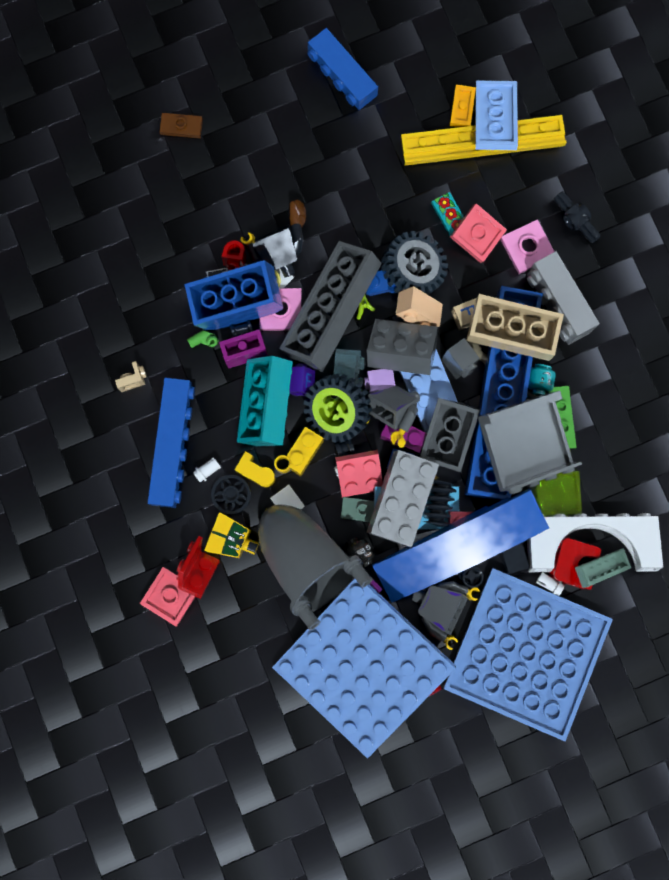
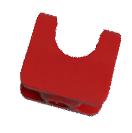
M570 538L563 539L557 548L554 569L549 572V576L558 582L561 581L563 584L581 589H592L593 585L582 588L575 567L578 566L579 561L583 557H600L601 549Z

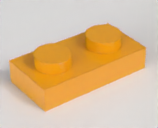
M456 85L450 126H471L476 87Z

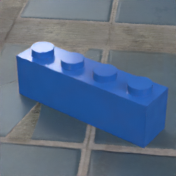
M327 28L308 42L307 53L310 59L320 65L323 74L333 80V84L338 91H343L351 106L355 105L360 110L377 97L378 86Z

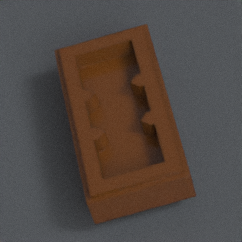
M162 113L160 134L201 138L203 118L202 116Z

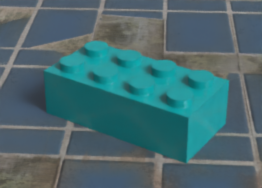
M275 356L247 359L237 435L238 443L253 446L283 445L293 361Z

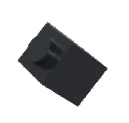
M522 543L499 554L506 574L530 568Z

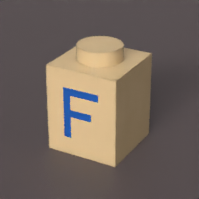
M477 298L453 307L451 313L459 331L470 326Z

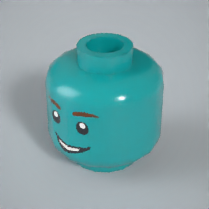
M535 364V367L531 368L528 389L532 390L533 395L540 396L553 390L556 373L551 370V366Z

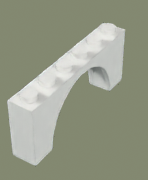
M622 513L617 514L616 517H608V514H596L595 517H587V514H575L574 517H566L565 514H555L553 517H544L549 529L527 540L529 572H551L554 569L555 554L562 539L574 531L589 528L606 531L618 538L630 552L636 572L658 571L663 568L658 516H651L649 513L638 514V516Z

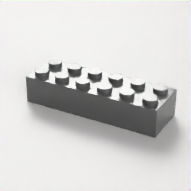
M341 241L337 243L279 348L290 359L323 372L382 264L372 251Z

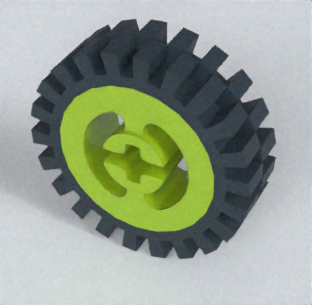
M334 374L324 377L309 388L310 391L305 395L308 398L304 400V405L308 407L304 409V414L309 413L310 415L306 420L307 422L312 421L314 424L310 428L312 430L318 428L316 434L319 436L325 434L323 439L327 441L332 438V442L339 440L340 442H345L347 439H352L367 426L366 422L371 417L368 414L372 412V407L367 406L371 403V400L364 397L368 394L366 389L361 391L360 388L363 385L360 382L355 385L356 379L353 377L347 379L348 375L345 374L341 376ZM331 395H335V396H338V397H336L335 399H333V398L331 397Z

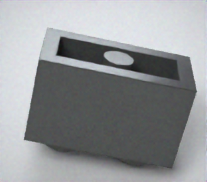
M463 338L448 349L441 360L455 379H458L460 376L465 378L470 375L477 367L476 363L480 358L466 339Z

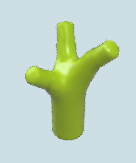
M364 295L359 304L358 320L361 319L364 308H368L372 312L375 311V308L368 302L366 295Z

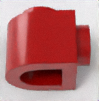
M230 241L224 246L222 261L227 269L233 270L245 266V249L239 241Z

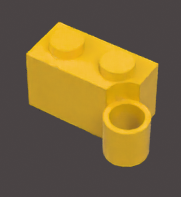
M305 427L287 456L280 455L275 459L274 466L279 473H287L292 470L302 476L324 442L323 437ZM281 459H286L289 462V466L284 470L277 467Z

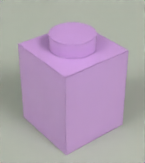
M379 369L368 371L367 377L364 378L365 389L369 390V393H373L377 390L395 386L393 370Z

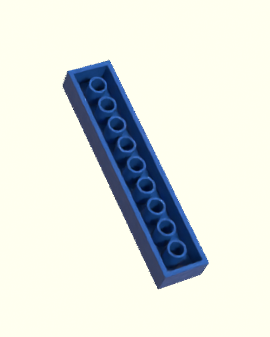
M501 286L496 298L541 308L543 293ZM488 346L478 417L526 400L533 357ZM477 418L464 495L501 501L507 497L510 499L511 494H509V491L500 492Z

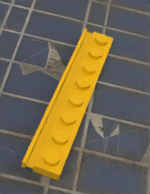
M562 115L518 120L517 150H475V126L401 134L405 165L561 147L567 143Z

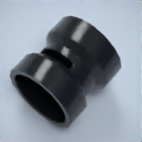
M472 566L457 574L458 579L470 588L478 587L484 577L482 570L476 566Z

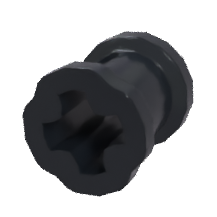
M250 320L243 325L230 326L233 338L253 332Z

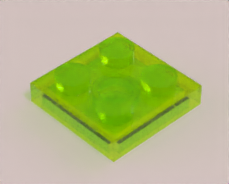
M579 471L562 474L561 472L557 474L555 479L548 481L542 479L539 481L540 484L536 486L537 504L542 514H582Z

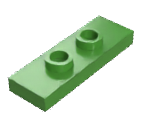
M569 386L554 387L551 392L560 391L562 399L555 402L569 449H575L577 447Z

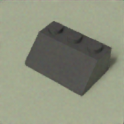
M438 398L420 458L461 472L480 409Z

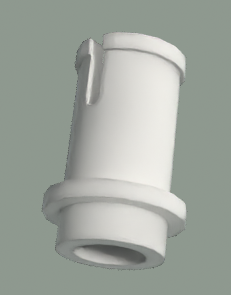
M212 457L211 460L201 467H196L193 473L199 482H202L203 480L206 481L208 476L221 467Z
M544 572L541 573L536 581V584L557 596L561 594L565 587L561 581L558 582Z

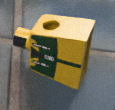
M219 512L204 551L240 558L243 551L255 555L259 542L248 539L251 530Z

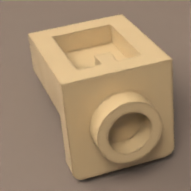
M136 361L132 362L135 374L126 373L121 375L120 379L115 380L117 388L121 392L145 385L144 378L147 376L143 365L139 366Z

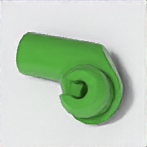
M203 330L188 338L187 341L191 348L200 343L209 347H215L218 344V337L213 333Z

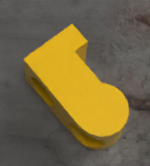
M245 451L235 471L260 486H272L275 482L273 471L270 468H262L253 463V455Z

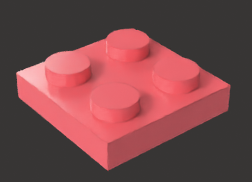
M476 203L470 208L450 238L477 261L482 263L507 229Z
M378 450L335 457L342 498L374 492V487H382L383 481Z
M162 567L140 604L177 627L195 599V596L178 589L177 575Z

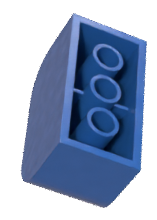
M265 260L184 284L193 324L205 330L227 328L247 322L248 320L251 321L272 315L283 309L274 266Z

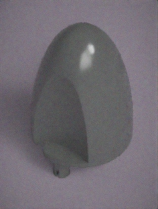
M278 504L267 508L261 515L258 525L261 551L277 581L291 600L290 611L295 616H299L310 631L321 623L313 612L340 595L354 578L362 588L372 582V577L362 567L363 562L360 557L354 555L349 558L303 510L289 505Z

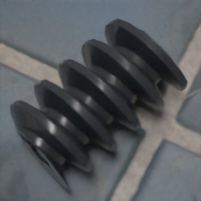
M434 480L433 485L436 487H432L430 491L434 495L428 497L432 504L425 506L430 512L423 514L428 521L422 522L446 527L449 526V523L444 521V518H451V515L446 510L453 509L448 502L455 501V498L450 496V493H456L457 490L451 487L454 485L452 483Z

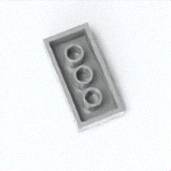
M557 251L533 264L527 274V281L538 293H543L542 306L545 305L548 311L564 314L559 334L561 339L570 345L590 334L600 323Z
M400 450L393 451L366 533L412 547L439 464Z

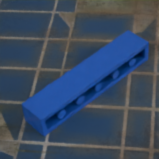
M164 378L148 496L149 505L176 508L177 503L180 504L181 491L178 490L179 483L183 482L184 470H181L182 461L185 462L187 457V449H184L185 441H188L190 429L187 428V422L192 418L190 399H194L195 387H192L190 380Z

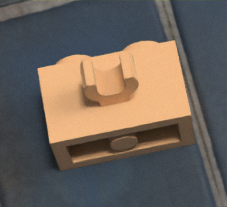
M413 286L399 292L396 315L397 318H403L404 322L439 327L443 304Z

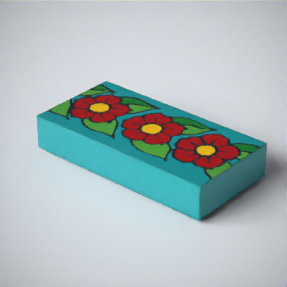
M448 192L433 200L431 204L449 236H451L464 216L451 193Z

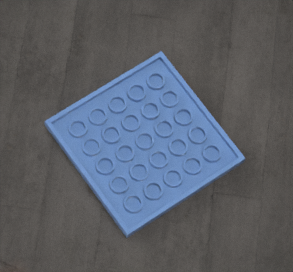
M491 568L453 663L456 665V669L447 677L443 689L566 741L613 619Z
M354 578L318 617L321 623L311 631L307 629L272 668L365 757L369 758L456 669V665L372 586L367 585L362 588Z

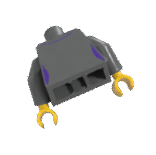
M393 386L368 394L371 403L367 406L372 407V412L369 414L394 430L399 428V431L391 434V441L394 445L398 440V446L402 448L406 443L403 435L405 432L408 433L418 413L417 403L420 401L418 392H407L399 386Z
M455 581L439 583L437 586L431 585L427 593L420 590L415 592L412 601L421 605L418 613L422 616L421 622L428 634L440 642L444 641V645L450 650H453V648L448 645L449 640L453 639L458 643V640L451 634L467 600H478L473 598L471 593L473 590L480 592L478 588L468 589V586Z

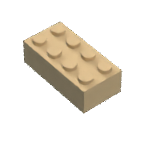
M479 294L475 301L466 341L550 361L555 356L564 314Z

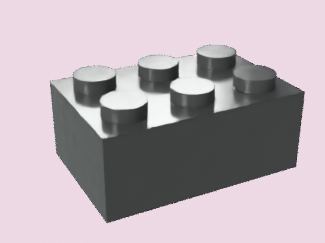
M375 319L367 348L368 367L430 375L437 347L438 327Z

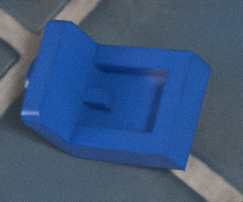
M377 271L366 291V295L373 296L386 292L395 294L394 289L396 286L394 284L391 287L388 285L391 279L384 278L383 275L386 271Z

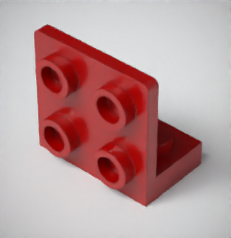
M198 536L196 542L192 541L187 549L186 560L182 559L179 563L176 577L178 589L199 599L202 598L220 563L219 559L201 551L203 537Z

